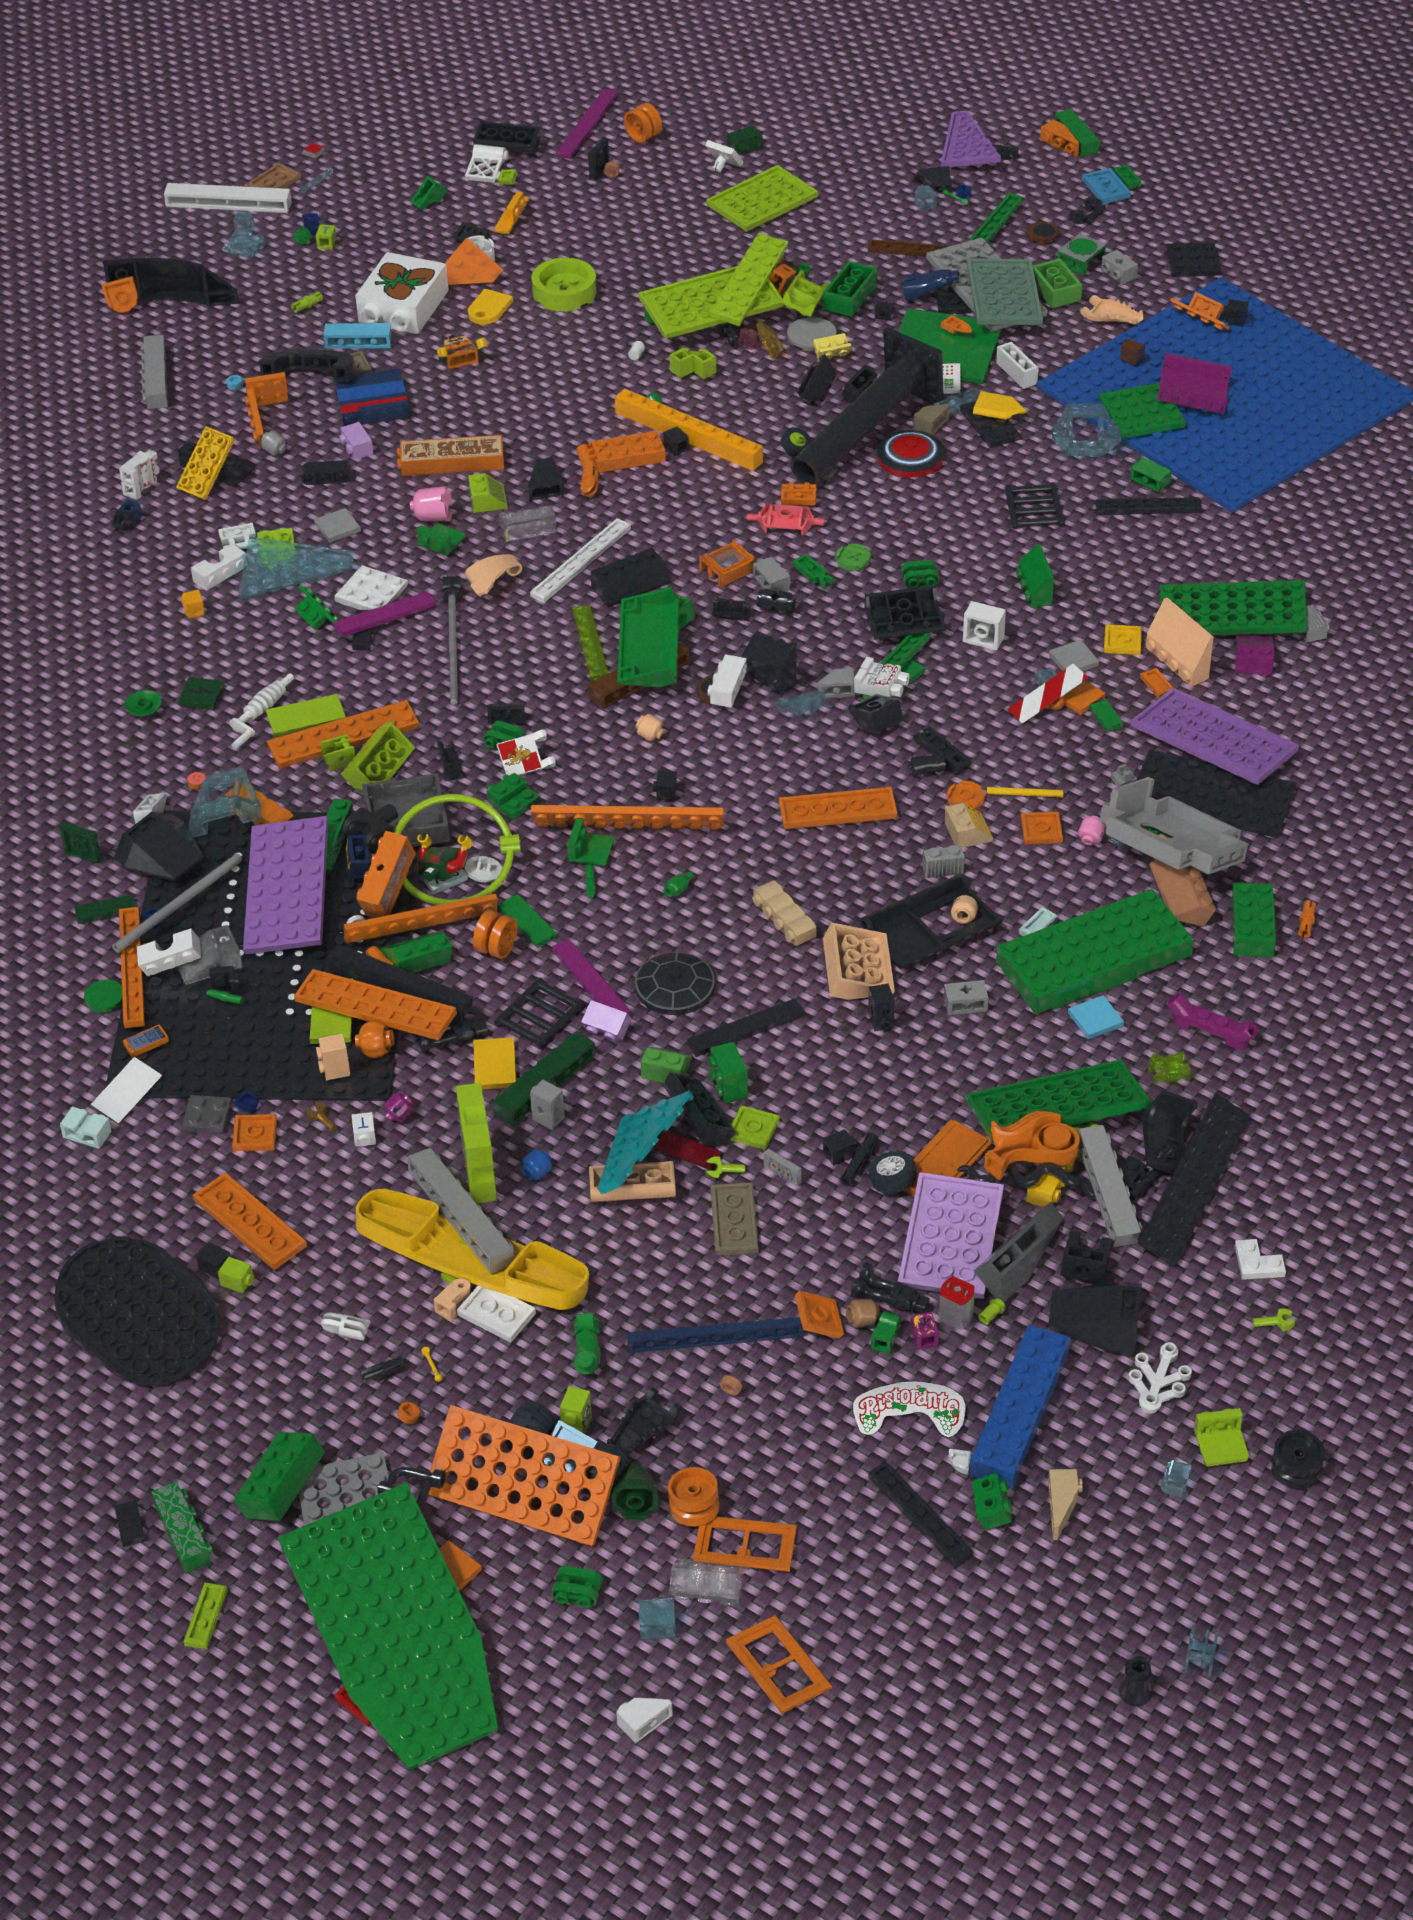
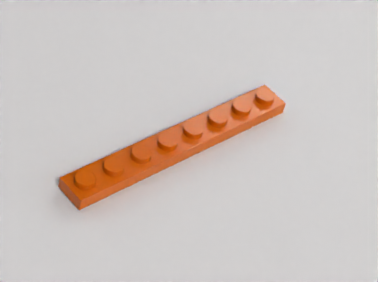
M490 894L344 924V940L346 943L357 942L478 917L487 910L497 912L498 898L496 894Z
M139 907L119 909L121 939L140 925ZM141 936L121 951L124 1028L145 1026L142 970L138 966L137 947L141 946Z

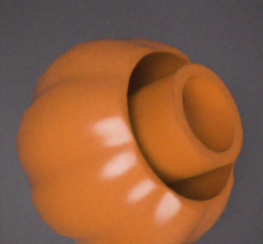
M369 1021L361 1027L359 1035H355V1044L361 1048L363 1054L367 1057L379 1058L390 1051V1046L394 1045V1034L385 1023Z

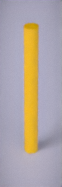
M987 787V794L1063 798V790Z

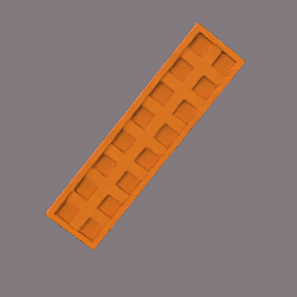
M404 700L267 740V746L278 768L282 769L322 757L320 743L322 741L347 734L351 746L356 747L365 744L378 727L389 721L402 733L420 728V725L408 701Z
M312 969L294 995L295 1002L365 1021H380L385 1023L387 1027L435 1040L441 1038L457 1013L456 1007L315 969Z

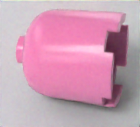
M448 486L423 488L414 494L413 501H410V509L414 511L417 519L424 522L451 520L452 513H449V506H452V497L450 490H447Z

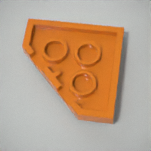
M468 238L462 242L445 262L448 285L493 283L503 271L499 265Z

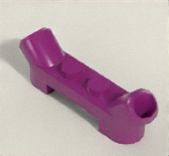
M1183 993L1173 995L1168 1001L1167 1007L1174 1014L1173 1022L1175 1025L1186 1030L1193 1026L1226 1039L1225 1045L1234 1049L1246 1048L1249 1045V1041L1257 1036L1258 1027L1252 1020L1240 1023L1191 1004Z

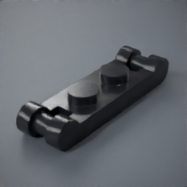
M930 726L923 729V732L913 735V739L917 744L923 745L934 755L943 754L945 764L950 767L954 774L959 773L962 768L971 766V760L968 756Z

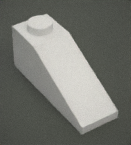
M166 793L147 795L133 811L135 824L150 812L163 813L167 798Z

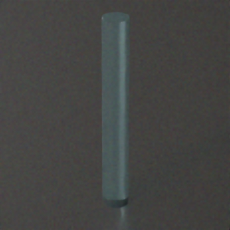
M328 168L301 187L298 190L299 193L303 195L331 175L333 169Z

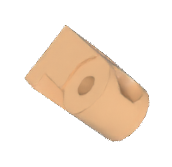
M459 1278L449 1284L434 1298L435 1312L452 1322L457 1317L456 1310L471 1294L470 1282L467 1279Z

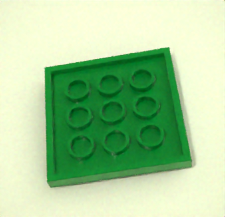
M1160 383L1098 394L1099 402L1121 439L1186 427V421L1176 404L1157 400Z

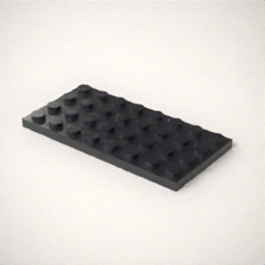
M1150 749L1137 778V781L1147 777L1154 779L1151 797L1156 800L1170 796L1237 829L1274 838L1279 837L1297 785L1295 782L1269 776L1257 785L1212 763Z

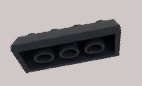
M187 441L178 449L181 467L186 468L197 444ZM227 456L216 481L235 488L255 470V466Z
M653 548L590 571L591 588L608 607L621 603V599L644 594L670 584V578L662 558Z

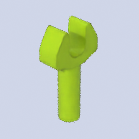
M711 1157L706 1160V1163L716 1164L717 1168L715 1171H705L712 1178H719L722 1172H745V1165L724 1164L721 1162L720 1157Z
M1278 1309L1276 1316L1253 1318L1252 1323L1253 1327L1277 1325L1282 1331H1289L1294 1327L1295 1320H1284L1292 1318V1311Z

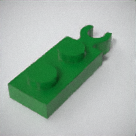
M804 554L792 560V566L813 584L819 582L820 587L823 589L826 588V583L833 585V578L828 575V571L809 555Z

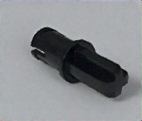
M397 1356L385 1362L378 1361V1364L362 1369L360 1371L362 1381L368 1382L379 1377L386 1378L390 1373L405 1369L404 1364L401 1365L404 1363L402 1357Z

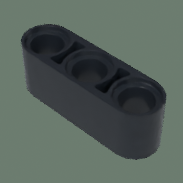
M346 460L307 462L302 466L301 480L306 485L347 483L351 479V464Z

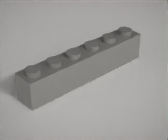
M144 336V343H141L143 403H147L148 409L168 407L164 336Z
M1103 1125L1079 1129V1151L1109 1237L1113 1239L1112 1246L1119 1247L1138 1243L1139 1237L1142 1234V1225L1140 1222H1137L1136 1208L1130 1202L1129 1188L1124 1185L1123 1172L1121 1168H1118L1117 1155L1115 1150L1111 1148L1109 1133H1106Z

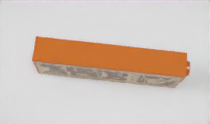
M502 435L400 441V448H397L398 469H401L402 476L504 469Z

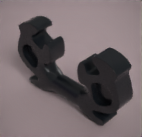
M1088 197L1084 201L1085 209L1087 211H1094L1085 215L1082 210H1078L1077 213H1074L1072 210L1069 213V220L1078 225L1084 223L1090 225L1095 217L1105 212L1106 205L1101 206V200Z

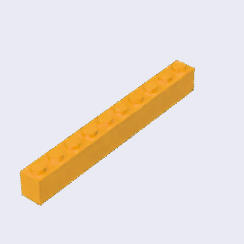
M625 388L615 396V413L661 433L677 426L689 436L690 445L751 471H754L763 463L762 445Z

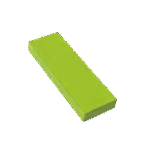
M204 1582L184 1639V1646L208 1649L228 1591L227 1586Z

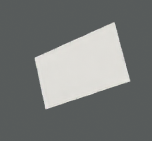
M134 1057L91 1105L119 1123L162 1075Z

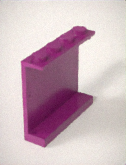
M1166 353L1157 400L1224 414L1228 400L1226 396L1232 367Z

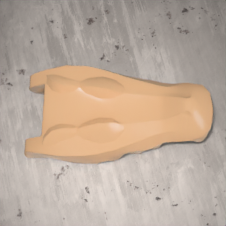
M1096 295L1091 296L1089 300L1094 305L1093 309L1089 310L1087 307H1084L1080 311L1083 317L1098 322L1117 321L1137 325L1144 317L1142 310L1136 312L1135 309H1131L1130 305L1127 306L1125 302L1121 304L1119 299L1117 301L1114 298L1101 299Z

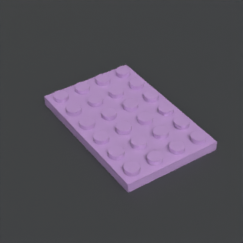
M919 1172L898 1282L900 1281L902 1284L915 1289L940 1292L942 1284L948 1278L955 1276L974 1285V1298L984 1299L986 1286L973 1270L992 1254L1004 1185Z

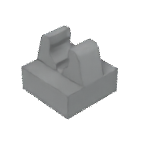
M1126 764L1118 766L1117 771L1111 773V779L1117 787L1137 781L1128 767L1126 768Z

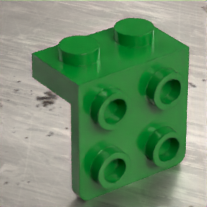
M436 524L432 529L420 525L417 528L418 545L448 556L465 539V533L441 524Z

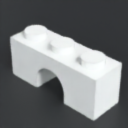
M230 544L218 551L219 563L213 564L203 560L191 567L193 582L204 590H209L248 567L246 553L234 544Z
M190 928L173 934V943L167 950L163 951L156 941L138 946V966L147 976L199 959L201 958L200 938Z

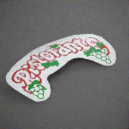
M913 1381L886 1385L863 1393L854 1401L853 1411L860 1432L867 1435L878 1431L886 1416L923 1412L931 1418L942 1435L950 1437L955 1435L963 1425L965 1403L963 1397L951 1388Z

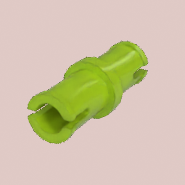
M319 291L310 296H303L301 300L292 303L291 308L295 313L305 308L309 309L312 305L323 301L322 294L319 295Z

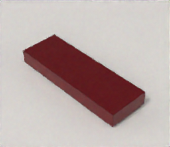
M664 1131L659 1141L655 1144L656 1149L708 1170H712L715 1164L706 1163V1160L711 1157H721V1151L706 1147L703 1144L670 1131Z

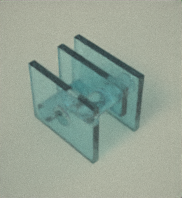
M674 1598L638 1600L640 1640L676 1638Z
M1192 1626L1184 1673H1187L1189 1660L1201 1662V1668H1203L1204 1663L1210 1664L1208 1678H1211L1219 1632L1216 1631L1213 1645L1208 1644L1210 1630L1206 1631L1204 1643L1193 1641L1195 1627ZM1191 1649H1192V1650H1197V1651H1202L1203 1653L1194 1652V1651H1191Z

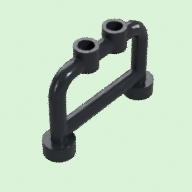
M399 1467L391 1472L387 1482L380 1481L377 1493L380 1494L394 1488L397 1479L401 1476L424 1480L416 1501L422 1513L431 1486L439 1489L443 1488L446 1480V1471L435 1469L432 1473L410 1467Z

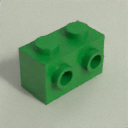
M997 1472L973 1480L972 1487L977 1519L983 1527L989 1530L1012 1522L1010 1512H1013V1507L1007 1493H1010L1007 1481L1002 1480Z

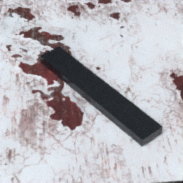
M1200 497L1096 499L1095 509L1096 515L1201 513Z
M794 998L688 1038L687 1045L695 1057L711 1052V1047L730 1042L735 1043L803 1017L804 1010Z
M886 1461L868 1472V1478L955 1568L973 1557L974 1552Z

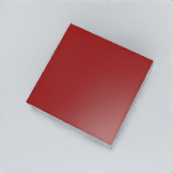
M311 143L303 150V154L316 159L325 151L324 146Z

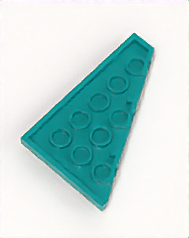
M690 1090L668 1100H660L656 1105L643 1107L639 1112L632 1115L627 1114L621 1118L597 1187L601 1195L620 1188L625 1179L633 1172L631 1167L637 1160L642 1161L651 1148L659 1141L657 1136L662 1130L667 1131L676 1118L684 1111L682 1106L687 1101L693 1100L694 1096Z

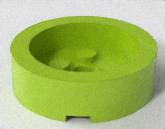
M555 258L545 261L534 269L531 276L534 300L549 310H577L585 303L590 304L597 294L596 272L590 264L580 259Z

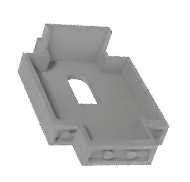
M1150 777L1112 789L1111 800L1103 803L1101 808L1100 821L1107 824V835L1178 870L1191 865L1207 874H1211L1245 861L1248 843L1240 840L1241 830L1170 796L1159 800L1152 798L1154 779ZM1142 826L1154 827L1173 837L1166 840L1142 828Z

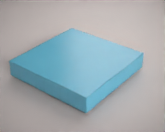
M1104 995L1068 1008V1014L1088 1040L1124 1026V1021Z

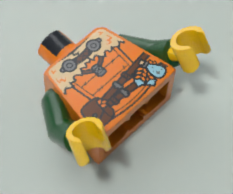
M451 335L447 340H444L443 347L437 348L438 359L440 361L446 359L448 369L478 363V352L483 347H487L485 337L477 339L475 343L466 336L456 337Z

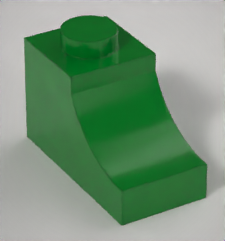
M427 176L410 202L423 211L429 204L433 202L439 203L447 189Z

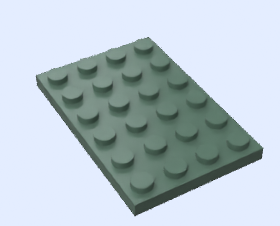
M967 259L966 265L977 324L1042 325L1043 317L1031 259Z

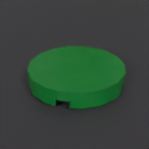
M113 980L94 982L88 986L84 993L86 1006L96 1013L112 1012V1009L119 1008L123 1003L122 985Z

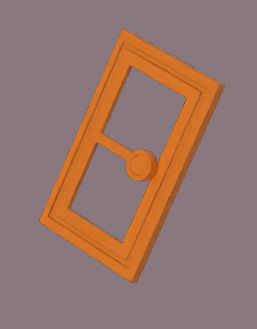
M715 1517L709 1523L699 1526L693 1561L790 1572L797 1525ZM712 1528L745 1531L742 1548L737 1550V1555L708 1552ZM758 1532L783 1535L779 1559L751 1556V1552L747 1548L749 1533Z
M776 1615L726 1639L727 1645L781 1714L833 1688ZM773 1632L791 1656L773 1665L766 1664L761 1667L745 1645ZM795 1660L813 1684L785 1698L771 1678L775 1676L777 1668Z

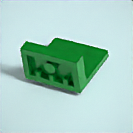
M576 818L567 844L568 861L606 866L614 843V837L587 833V827H584V819Z

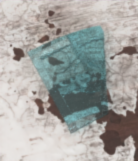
M817 690L776 700L774 701V706L784 713L791 711L797 716L802 715L806 711L813 713L825 704V693Z

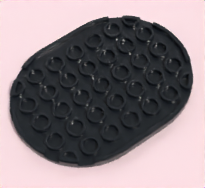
M115 1236L101 1241L96 1240L75 1252L67 1260L59 1273L54 1300L56 1313L63 1329L79 1346L119 1378L146 1386L172 1384L194 1374L212 1355L220 1330V1317L215 1300L207 1287L197 1277L159 1246L143 1239L141 1241L129 1238L128 1236Z

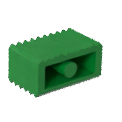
M1142 457L1140 461L1138 460L1136 464L1132 465L1130 478L1134 482L1145 485L1148 489H1153L1158 493L1171 482L1172 471L1167 467H1162L1154 461Z

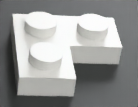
M1257 1239L1235 1240V1250L1242 1280L1285 1277L1286 1270L1282 1255L1260 1256Z

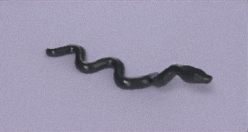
M1050 1162L1040 1164L1027 1177L1022 1176L1015 1165L1011 1163L1008 1164L1005 1173H1008L1013 1181L1021 1187L1029 1188L1036 1185L1048 1173L1055 1176L1068 1187H1080L1088 1198L1096 1200L1092 1185L1087 1177L1083 1175L1073 1176L1058 1165ZM962 1165L957 1169L958 1172L967 1173L972 1180L994 1183L997 1180L991 1173L987 1176H981L969 1165Z

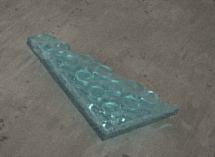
M249 537L239 589V599L350 571L353 567L355 551Z

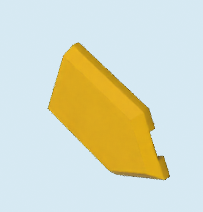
M981 391L974 406L973 414L1006 420L1012 418V415L1024 414L1027 410L1014 397Z

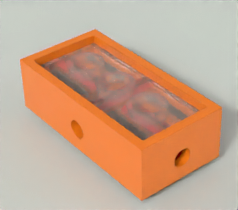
M385 831L383 837L379 839L378 850L372 856L370 869L366 871L362 888H359L356 895L357 901L366 916L377 918L391 914L416 854L407 836Z

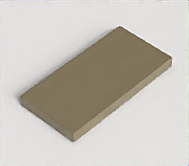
M753 1182L710 1185L716 1256L758 1253Z

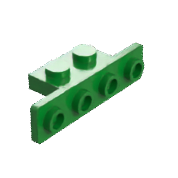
M301 584L298 586L306 597L294 609L315 631L327 619L332 623L340 620L336 615L332 616L333 611L326 605L322 606L324 602L318 596L314 597L315 593L309 587L305 589Z

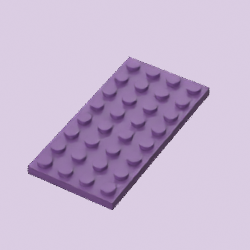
M1175 688L1170 689L1131 720V726L1139 731L1154 736L1257 785L1298 752L1299 745Z
M327 816L252 826L243 944L245 954L322 945L329 823Z

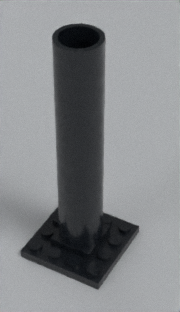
M886 327L883 330L885 371L791 461L790 466L795 477L803 484L804 482L817 484L910 393L933 404H943L942 351Z

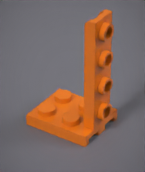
M285 372L245 378L247 392L245 403L246 407H250L247 408L248 417L252 418L250 420L251 429H255L253 431L254 441H258L259 448L262 447L261 438L264 432L258 406L289 401Z

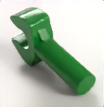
M801 263L798 267L789 266L796 273L802 270L805 277L809 276V264Z

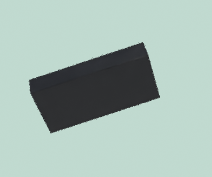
M137 1500L114 1505L122 1546L145 1541Z

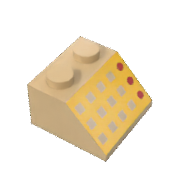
M965 803L945 806V825L955 846L967 847L993 841V837L981 812Z

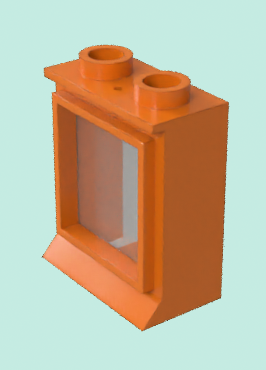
M732 540V543L705 556L699 555L700 571L708 569V576L710 578L717 574L718 586L720 588L753 572L754 556L749 554L734 540Z

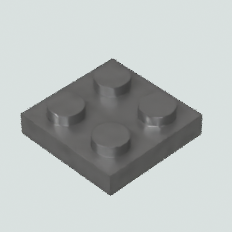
M190 1095L182 1123V1130L185 1132L224 1134L232 1104L231 1098Z

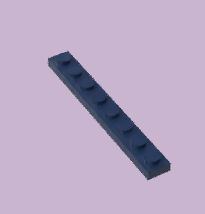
M788 1317L784 1319L635 1331L627 1333L628 1353L803 1337V1327L800 1317Z

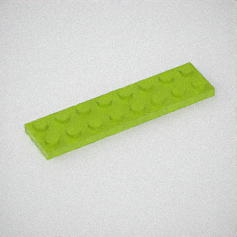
M758 233L710 310L709 317L740 326L788 248V242Z

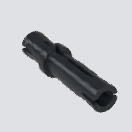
M867 1133L862 1144L857 1146L854 1157L840 1177V1182L844 1186L848 1187L853 1184L865 1161L871 1157L872 1150L879 1141L876 1134Z

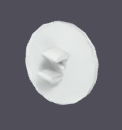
M476 856L466 861L464 869L471 879L489 883L495 881L499 876L502 866L493 858Z

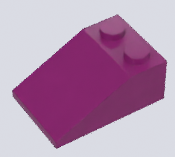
M1236 635L1235 673L1272 675L1274 662L1273 637Z

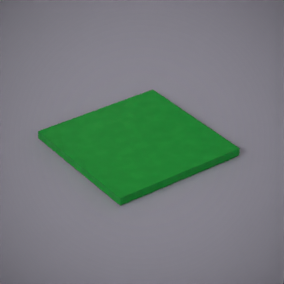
M907 308L899 329L900 333L941 350L943 364L960 363V381L975 384L984 383L1002 329L991 332L985 325L977 324L976 318L953 315L965 321L971 327L972 333L956 332L952 334L941 328V322L952 314Z

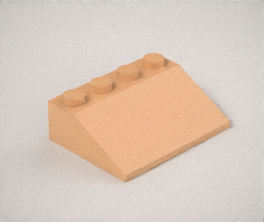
M1164 598L1147 632L1146 648L1191 687L1209 679L1214 637L1169 598Z
M831 922L823 937L830 996L847 1000L866 998L869 995L870 986L886 983L889 984L893 994L895 990L887 934Z

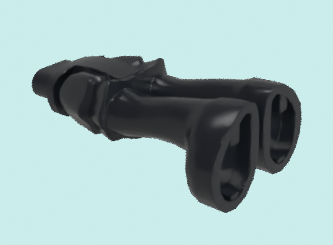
M473 1018V1022L470 1019H464L462 1023L452 1020L443 1033L445 1035H442L439 1040L417 1035L421 1052H426L450 1042H455L456 1045L461 1042H467L473 1038H478L479 1034L488 1033L485 1019L476 1021V1018Z
M864 1262L859 1278L855 1279L851 1290V1297L885 1302L889 1304V1308L910 1310V1312L917 1310L924 1313L930 1301V1298L922 1296V1292L919 1291L917 1293L916 1290L906 1284H902L900 1281L893 1282L877 1277L874 1274L873 1265L868 1262ZM876 1289L888 1291V1292H890V1293H885V1292H882V1291H879V1290H876Z

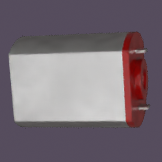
M955 1276L948 1278L942 1284L940 1289L939 1321L959 1330L970 1324L973 1318L974 1285Z

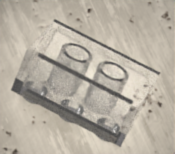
M552 505L510 512L498 517V522L506 542L557 532L556 516Z
M677 1558L671 1567L669 1595H674L675 1599L688 1600L691 1597L698 1598V1601L703 1603H711L712 1600L721 1601L723 1605H735V1603H739L742 1596L746 1567L695 1562L691 1559Z

